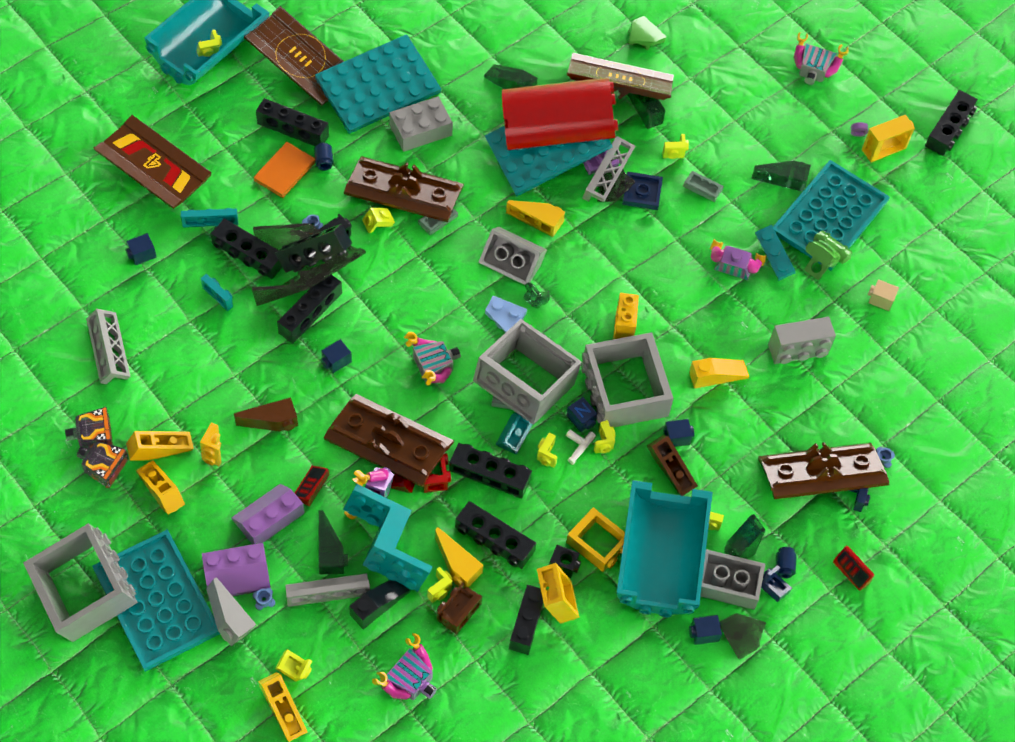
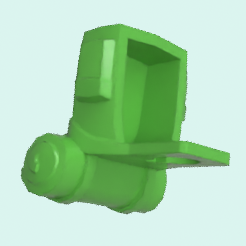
M822 230L814 236L813 242H809L805 248L806 252L812 256V259L804 270L817 280H820L829 267H834L838 262L844 264L850 260L852 251L848 249V246L841 244L831 237V234ZM816 262L822 263V269L819 273L812 271V265Z

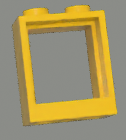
M906 115L869 128L862 147V151L869 161L874 162L906 149L915 129L913 122Z
M620 293L615 315L613 340L635 335L639 295Z
M593 507L568 533L566 543L604 572L607 568L611 569L617 562L619 554H622L625 532ZM595 522L619 540L605 558L580 539Z
M557 563L538 568L537 573L544 607L560 624L579 618L570 578Z

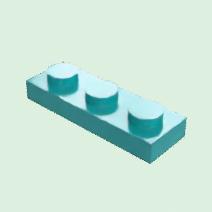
M237 209L181 211L183 227L218 226L224 218L235 225H239Z
M769 225L755 232L778 280L780 281L795 274V269L773 226Z

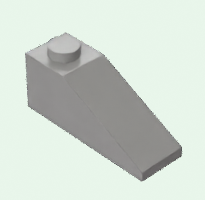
M216 577L206 590L217 629L221 633L222 638L233 646L248 635L256 624Z

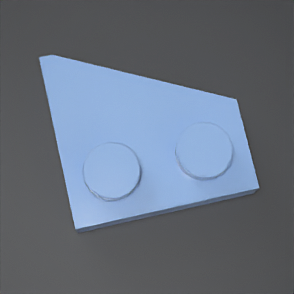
M494 295L485 309V314L505 333L520 319L523 320L527 313L526 308Z

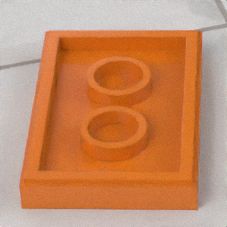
M286 142L254 176V181L284 198L316 163L315 158Z

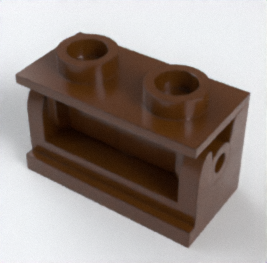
M464 583L459 587L456 586L451 591L448 601L446 603L442 602L437 609V621L456 635L482 605V596L469 587L464 588Z

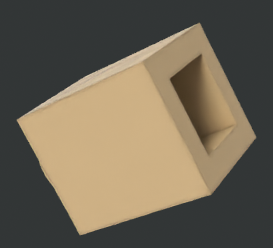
M878 279L876 286L872 285L868 295L871 296L869 304L890 311L899 287Z

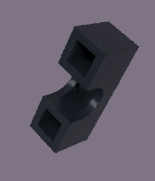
M531 585L526 586L510 639V650L529 655L537 623L544 605L541 588Z

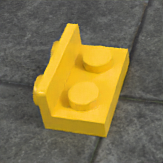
M214 423L209 425L200 441L202 459L205 463L220 466L222 463L220 452L221 434H219L218 425Z

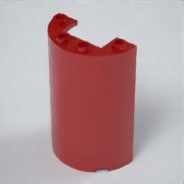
M609 77L502 89L507 150L615 138V130H618L617 119L614 120L612 105L616 104L613 81L610 82Z

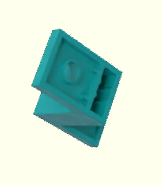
M356 484L343 510L352 516H357L367 521L371 525L379 527L363 562V566L373 572L386 576L389 580L405 585L408 589L418 592L433 566L395 549L412 510Z

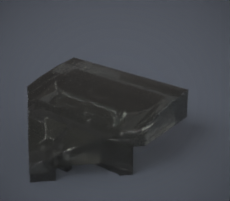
M624 170L621 171L605 202L616 201L635 184L634 179L630 178ZM611 172L604 174L605 181L613 179ZM600 186L598 193L601 195L605 194L603 186Z
M738 613L720 621V627L739 660L760 648V641L766 622Z

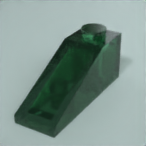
M494 64L484 74V78L503 89L537 86L538 78L522 69Z
M633 93L627 94L647 129L663 124L665 109L659 99Z
M794 160L755 165L751 179L803 192L811 165Z
M319 510V574H344V567L348 566V554H344L343 545L324 511Z
M754 514L727 541L724 549L725 554L748 559L756 554L765 529Z

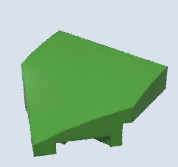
M645 16L633 20L628 30V44H640L646 50H649L651 45L664 43L667 38Z

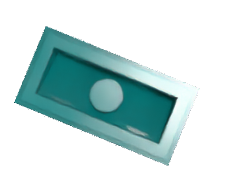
M518 413L512 414L496 445L517 454L533 424Z

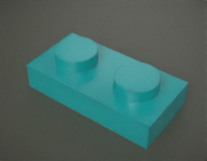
M207 274L201 277L202 288L225 310H230L233 307L231 293L226 289L223 290L215 278H210Z

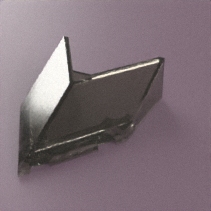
M310 223L253 227L255 237L278 250L284 245L321 232V230L316 229ZM350 245L347 248L348 251L343 255L337 256L335 254L324 262L321 259L311 267L305 265L303 269L298 271L297 276L283 285L252 287L256 305L259 306L310 289L365 254L366 251Z

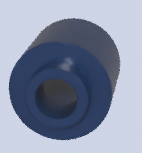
M319 143L314 147L315 162L318 169L326 171L331 169L334 163L332 146L327 143Z
M781 547L776 553V566L778 565L781 568L778 572L781 578H791L796 574V553L791 547Z

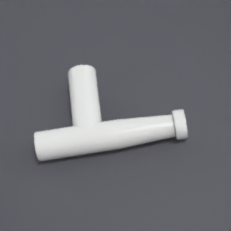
M572 430L567 432L566 436L579 444L575 452L567 460L570 464L574 465L575 461L594 440L596 435L590 431L585 438H582Z

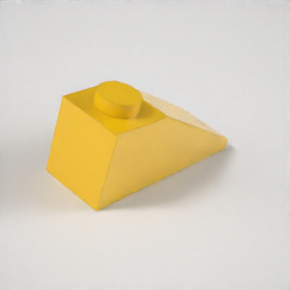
M508 200L506 206L507 214L554 237L564 222L565 211L549 203Z
M707 358L692 361L689 371L694 389L749 378L744 360Z
M134 431L126 443L130 461H149L194 449L190 432Z
M153 460L136 470L167 515L185 505L177 486Z
M437 527L435 529V539L453 582L458 586L464 583V588L470 587L483 573V564Z
M276 672L258 681L265 699L287 741L290 742L307 733L308 731L281 674Z

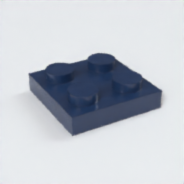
M627 171L622 205L658 210L663 177Z

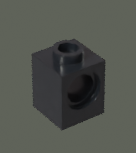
M556 545L549 565L557 563L563 572L571 578L573 572L577 573L581 564V561H578L580 553ZM568 560L570 564L565 565L561 561Z

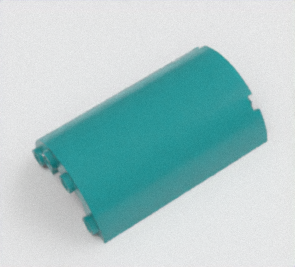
M189 0L144 37L147 44L145 47L158 62L163 73L172 76L179 84L192 85L245 41L244 36L269 17V12L257 3L250 10L237 0ZM216 30L217 35H220L222 40L219 51L208 57H198L196 51L198 42L211 40V32Z
M632 480L617 597L621 603L638 609L642 614L656 613L668 618L677 614L694 613V610L700 605L713 492L692 489L691 497L651 491L652 483Z

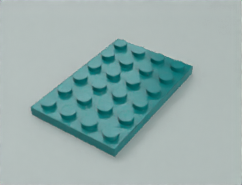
M407 34L315 74V79L349 134L388 117L389 112L416 104L441 93V87Z
M505 125L485 135L516 197L613 148L609 139L507 150Z
M829 160L773 228L780 239L810 258L812 256L806 252L805 248L809 242H813L814 236L822 230L831 234V237L850 249L887 204L890 197Z
M168 529L117 554L120 559L118 564L125 569L128 575L126 580L128 584L134 587L135 598L138 602L118 614L117 617L145 672L221 634L217 629L212 612ZM101 562L93 565V570L105 594L107 595L114 591Z

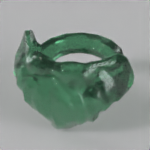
M528 282L525 284L527 292L524 294V299L532 307L540 308L541 305L548 303L550 299L549 290L540 293L532 283Z

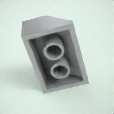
M496 227L491 230L478 263L528 286L540 268L547 249L501 227Z

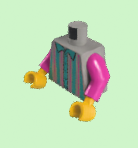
M799 32L797 35L799 43L796 44L794 61L797 68L800 69V76L805 77V83L812 85L815 81L823 82L825 77L829 78L837 73L843 62V56L849 52L848 47L845 52H841L840 49L843 45H839V54L836 56L837 53L807 43L803 46L808 38V34L806 33L805 39H801V32Z
M408 332L404 336L405 339H408L406 346H414L413 358L426 385L444 383L453 371V360L461 358L459 349L455 347L447 350L443 341L437 342L417 337L414 332Z

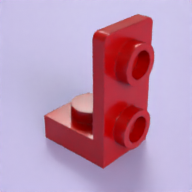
M447 453L439 461L441 475H429L423 486L424 493L448 490L451 474L450 471H446V465L449 464Z

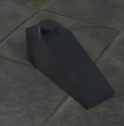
M388 580L366 592L349 606L350 616L362 629H365L406 596L410 589L397 581Z

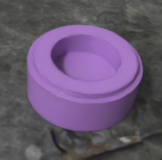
M863 122L854 123L850 127L851 134L856 137L865 136L869 131L868 124Z

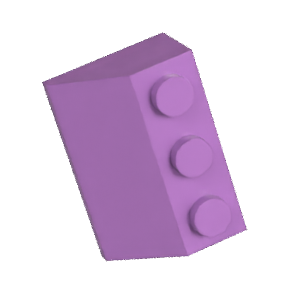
M279 484L231 518L253 545L265 542L304 514V506L290 488Z
M263 543L202 553L207 587L217 577L232 596L254 593L260 589H271Z

